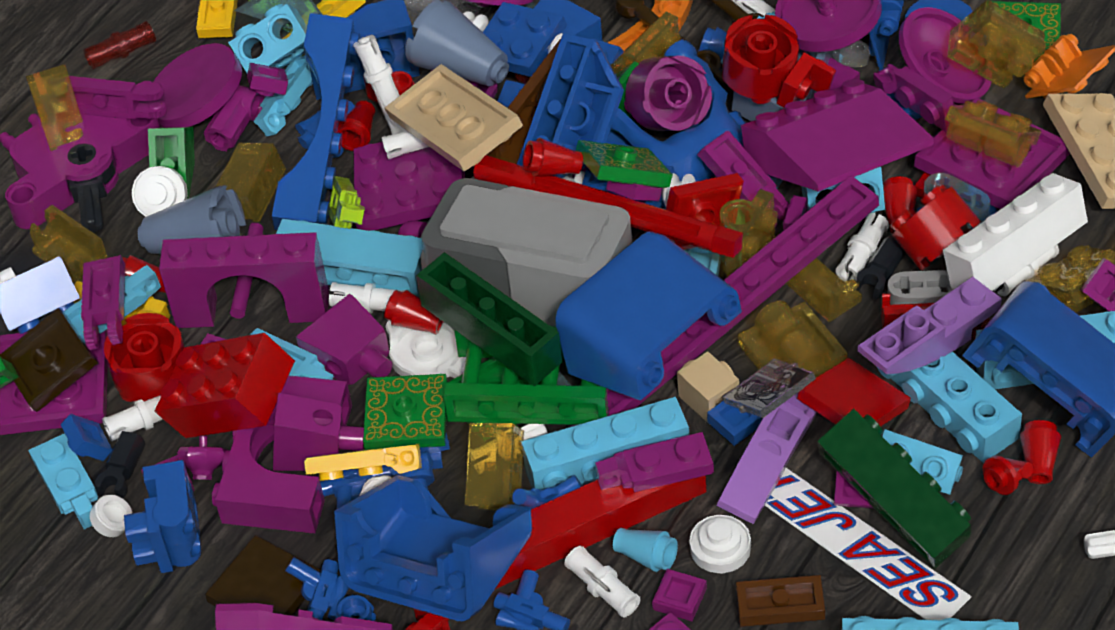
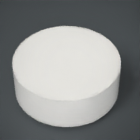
M105 495L99 498L90 511V521L95 530L107 537H117L125 532L124 515L132 514V510L129 504L121 497Z

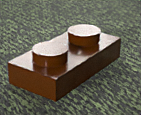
M821 575L736 582L740 627L825 620Z

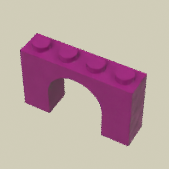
M316 232L165 239L162 242L159 270L174 322L178 328L214 327L217 304L214 284L221 279L239 275L261 278L276 286L283 295L289 323L315 322L328 311L329 288Z
M288 376L281 393L337 403L342 406L341 425L347 426L352 408L347 381ZM276 403L266 426L233 431V444L231 450H226L222 462L223 475L221 482H216L214 485L212 504L214 507H217L221 523L315 534L325 502L319 477L273 472L257 463L263 449L274 440Z

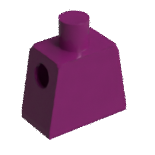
M350 293L296 336L298 347L317 355L318 361L325 366V371L333 374V378L336 380L347 381L348 385L355 384L367 373L372 377H387L393 366L392 361L386 358L389 354V347L385 330Z
M278 393L274 422L273 470L305 471L304 460L306 458L338 454L339 449L363 451L364 427L342 426V406L337 403Z

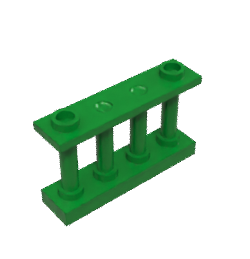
M455 330L458 357H466L462 383L445 384L444 400L448 422L579 425L608 416L606 388L597 386V384L584 379L581 381V386L557 385L560 365L541 381V385H536L535 387L533 385L518 384L519 375L505 365L501 384H478L482 358L494 357ZM561 347L562 359H565Z

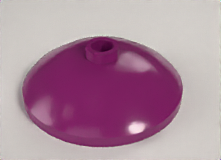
M930 7L919 8L911 12L904 19L899 30V45L903 60L910 70L915 71L951 94L955 103H971L976 97L980 99L989 90L993 78L989 55L977 35L964 22L946 11Z

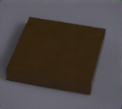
M59 307L0 354V357L13 365L19 376L13 381L29 406L36 412L98 364L67 315Z
M255 535L205 593L207 602L215 607L216 604L261 603L273 605L272 613L291 616L305 600L301 593L303 582L285 571L292 558L297 557ZM299 559L300 561H302L303 563L307 564L308 566H310L311 568H313L314 570H316V571H318V572L320 573V571H321L320 569H318V568L312 566L311 564H309V563H307V562H305V561Z

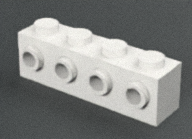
M1052 173L945 248L943 253L951 289L957 288L971 277H974L993 291L1086 224L1088 220L1081 184Z

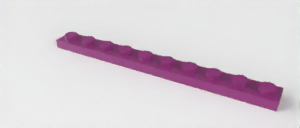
M852 175L724 280L737 291L742 312L725 326L712 323L706 312L662 350L663 379L641 401L606 388L608 416L638 407L673 378L685 363L697 358L879 206L878 195Z

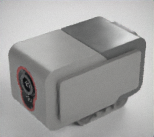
M474 176L472 178H463L449 186L422 233L423 250L421 253V265L423 270L445 252L550 326H556V313L563 300L632 244L630 215L625 209L617 206L514 186L509 187L508 185L477 180Z

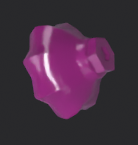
M199 436V447H180L177 454L178 459L184 460L185 466L191 470L193 479L212 480L214 470L222 466L224 453L227 449L207 447V436Z

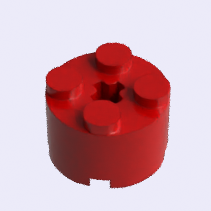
M765 14L764 19H752L753 15L744 16L735 21L727 31L722 64V79L736 93L751 98L757 104H766L772 98L780 95L783 82L798 62V35L796 30L787 21L777 16Z
M944 185L937 186L920 200L924 205L922 209L918 212L914 209L910 212L907 211L890 225L895 231L892 237L921 271L930 266L926 258L930 262L937 257L940 258L944 255L943 250L957 241L962 235L971 231L968 224L974 228L982 222L952 186L946 188Z
M141 313L125 319L126 324L122 326V343L113 345L108 335L104 342V355L114 385L121 398L127 402L139 399L145 402L159 396L176 366L177 356L185 347L178 327L171 324L167 317L156 313Z

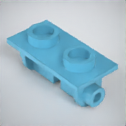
M887 429L884 430L883 438L891 446L894 443L902 446L913 460L910 465L920 475L924 471L929 473L942 489L940 492L951 495L954 482H959L963 472V467L960 466L963 455Z

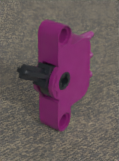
M62 95L58 98V104L62 109L46 119L39 117L37 114H31L28 122L32 127L15 138L7 132L0 134V142L9 151L19 180L7 188L5 198L15 225L21 229L35 228L73 203L79 202L81 229L84 232H90L91 235L98 234V230L103 228L100 198L107 197V193L115 187L121 172L149 155L148 129L161 127L159 119L156 118L126 119L69 113L65 96Z

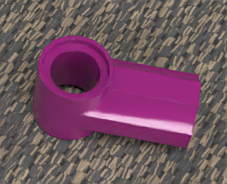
M238 85L232 97L215 113L204 131L205 140L211 143L215 149L227 152L228 148L234 147L249 121L254 122L263 109L260 104L265 96L256 93L254 89Z

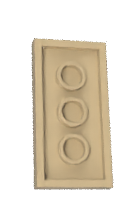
M442 64L385 107L390 119L464 172L478 164L485 155L499 144L506 142L513 133L523 126L516 113Z
M1105 93L1048 94L1043 106L1102 209H1115V98L1112 94Z

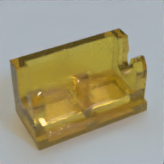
M65 64L26 76L50 150L58 149L57 146L80 139L83 136L81 128L70 132L64 131L67 127L83 122Z
M238 143L216 187L226 185V190L233 189L241 202L245 219L260 222L277 188L278 181L281 180L286 168L273 143Z
M51 205L44 210L47 226L43 231L36 224H31L30 235L34 243L32 251L45 262L60 256L71 280L75 283L76 281L83 282V263L107 258L102 239L54 205Z
M817 258L785 283L829 323L862 301V294L855 290L859 284L854 279L843 282Z
M513 423L469 424L465 505L478 506V509L498 510L507 504H515L512 500V495L516 489H521L523 451L521 441H524L523 429Z

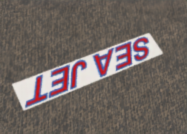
M785 468L782 477L765 506L926 620L951 618L971 598L969 594L842 506H834V501Z

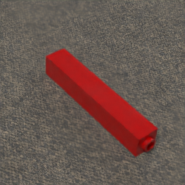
M706 475L634 492L633 488H623L622 485L601 490L597 479L531 509V536L495 589L521 578L525 570L536 571L567 557L575 547H589L615 535L619 528L628 529L706 493Z

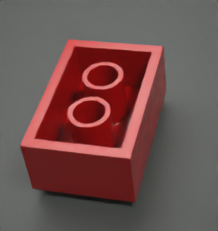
M266 333L184 347L176 358V366L169 381L161 390V398L154 412L185 438L266 426L277 403L278 393H281L295 360Z

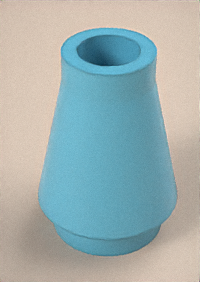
M619 528L613 539V550L657 572L661 569L667 570L671 568L676 559L678 544L677 540L670 537L667 531Z

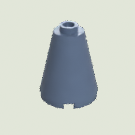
M435 0L423 9L413 24V27L418 29L414 40L408 37L406 42L405 55L408 62L431 71L442 64L463 79L486 86H493L505 79L509 71L507 55L451 2Z
M226 185L212 188L145 217L142 220V224L138 227L139 243L149 253L161 254L162 242L165 239L240 236L239 226H246L241 202L233 189L226 190Z

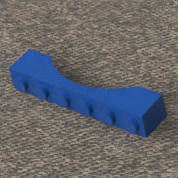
M314 13L309 14L304 52L306 62L314 73L321 91V114L315 137L307 152L297 165L278 181L272 211L275 230H278L282 219L304 220L318 224H327L330 202L325 201L327 189L333 190L336 167H331L333 155L340 154L342 145V133H337L339 121H346L348 100L343 98L345 87L352 88L354 66L349 65L351 54L357 55L353 44L359 42L358 40L360 39V33H355L353 19Z

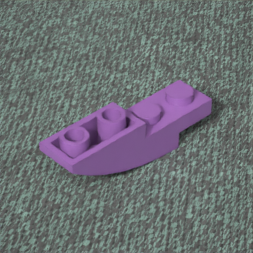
M971 277L927 309L922 310L916 305L858 345V352L885 374H898L923 367L938 360L941 356H946L970 341L972 329L1001 308L1002 298L976 278Z
M788 389L777 400L773 401L737 464L716 506L752 524L755 523L782 477L790 458L817 414L815 410L797 399V392Z

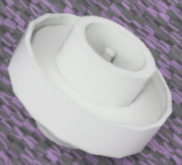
M166 166L150 167L142 171L134 180L132 187L133 203L137 210L145 217L187 200L188 197L187 185L182 175Z
M714 515L706 517L698 522L691 531L689 545L692 559L699 567L708 572L722 574L738 569L744 565L750 556L751 537L748 528L740 520L732 516Z

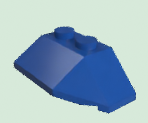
M563 33L518 159V165L523 166L524 150L530 140L536 141L538 138H542L573 151H576L578 140L606 143L624 89L597 41ZM583 162V165H582V169H584V168L587 167V166L584 164V162ZM569 173V174H556V175H553V176H556V177H559V178H564V177L570 175L571 173Z

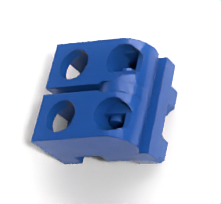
M184 460L143 467L144 483L150 497L144 499L145 511L124 515L125 534L128 543H132L136 566L157 562L161 573L173 571V565L177 567L192 565L199 559L202 548L197 502Z

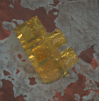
M987 0L950 31L947 57L973 72L978 68L977 74L1004 89L1012 81L1013 75L1022 77L1032 68L1034 60L1045 51V33Z

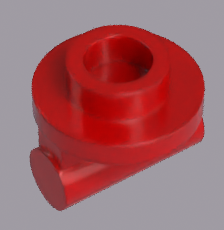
M998 455L991 456L983 464L984 480L987 486L1002 495H1009L1018 488L1019 481L1022 478H1030L1033 473V466L1030 462L1004 458Z

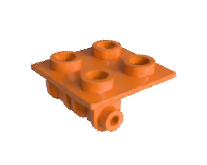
M1061 35L1044 54L1025 70L1024 82L1028 87L1032 88L1025 95L1026 99L1040 96L1046 99L1048 94L1063 92L1074 94L1082 90L1088 84L1087 79L1094 72L1101 70L1109 63L1108 58L1115 52V45L1080 51L1077 46L1078 39L1074 35Z

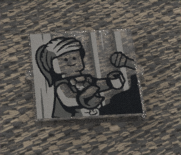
M774 358L722 398L725 404L738 408L740 413L748 412L764 418L816 378L813 372L798 367L797 363L789 364Z

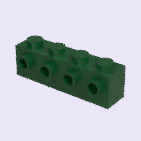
M442 253L416 275L421 306L534 387L562 363L560 336L557 330L447 253Z
M853 408L817 441L819 453L936 569L971 537L970 515L958 502L953 501L950 504L939 493L942 489L929 473L924 471L920 475L910 465L913 460L898 443H894L891 446L881 436L884 431L875 419L868 414L862 417Z

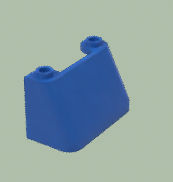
M646 232L566 297L560 304L555 320L568 374L641 401L663 379L664 367L661 351L706 312L709 320L714 324L725 326L742 312L739 295L733 287L665 235Z
M1030 281L1020 283L962 356L977 368L985 361L998 362L995 368L1001 373L1008 364L1019 371L1073 414L1067 425L1072 429L1078 426L1081 433L1080 439L1075 445L1092 458L1115 435V343L1053 296L1044 285Z
M400 475L394 476L334 511L339 571L344 583L350 589L456 621H466L480 612L530 538L532 532L531 509L518 505L507 504L498 509L493 516V527L490 529L432 514L431 500L427 489L419 481Z

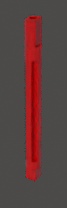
M485 155L474 166L473 174L477 180L621 207L629 212L631 227L665 235L667 238L734 258L742 249L743 232L701 221L553 175L533 176L532 172L525 171L521 165Z

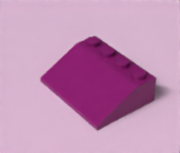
M860 79L845 81L842 83V87L835 90L816 92L814 98L806 101L787 103L785 109L758 114L755 117L756 120L741 125L744 149L759 164L765 174L815 191H821L845 181L851 175L856 177L934 145V138L881 88L864 84V81Z

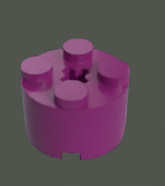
M679 55L653 57L641 61L630 74L626 85L624 105L627 112L647 129L654 131H679L696 125L705 117L710 108L712 90L711 86H708L704 75L706 74L705 70L695 60Z

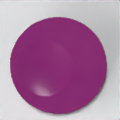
M778 0L775 16L787 21L796 30L800 50L827 52L847 47L866 36L880 18L882 3L881 0Z
M218 43L195 47L175 58L158 74L153 83L162 84L164 96L159 100L165 102L167 107V114L162 116V118H158L161 127H190L198 124L216 113L232 97L242 77V65L229 47Z

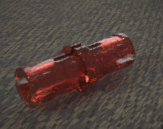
M145 21L121 33L118 31L111 33L110 38L84 48L83 53L91 69H95L116 58L121 57L124 59L128 57L129 53L135 49L155 42L156 37L150 24Z

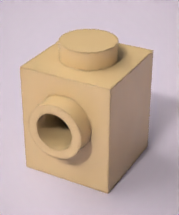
M708 351L697 359L685 363L681 370L677 372L679 397L707 423V412L727 399L724 396L735 388L739 389V379L734 375L730 366L724 361L719 362Z

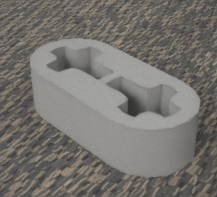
M946 270L899 272L891 276L887 285V294H890V305L935 303L954 290L951 289ZM940 287H946L948 292H941ZM901 289H908L909 293L904 294Z

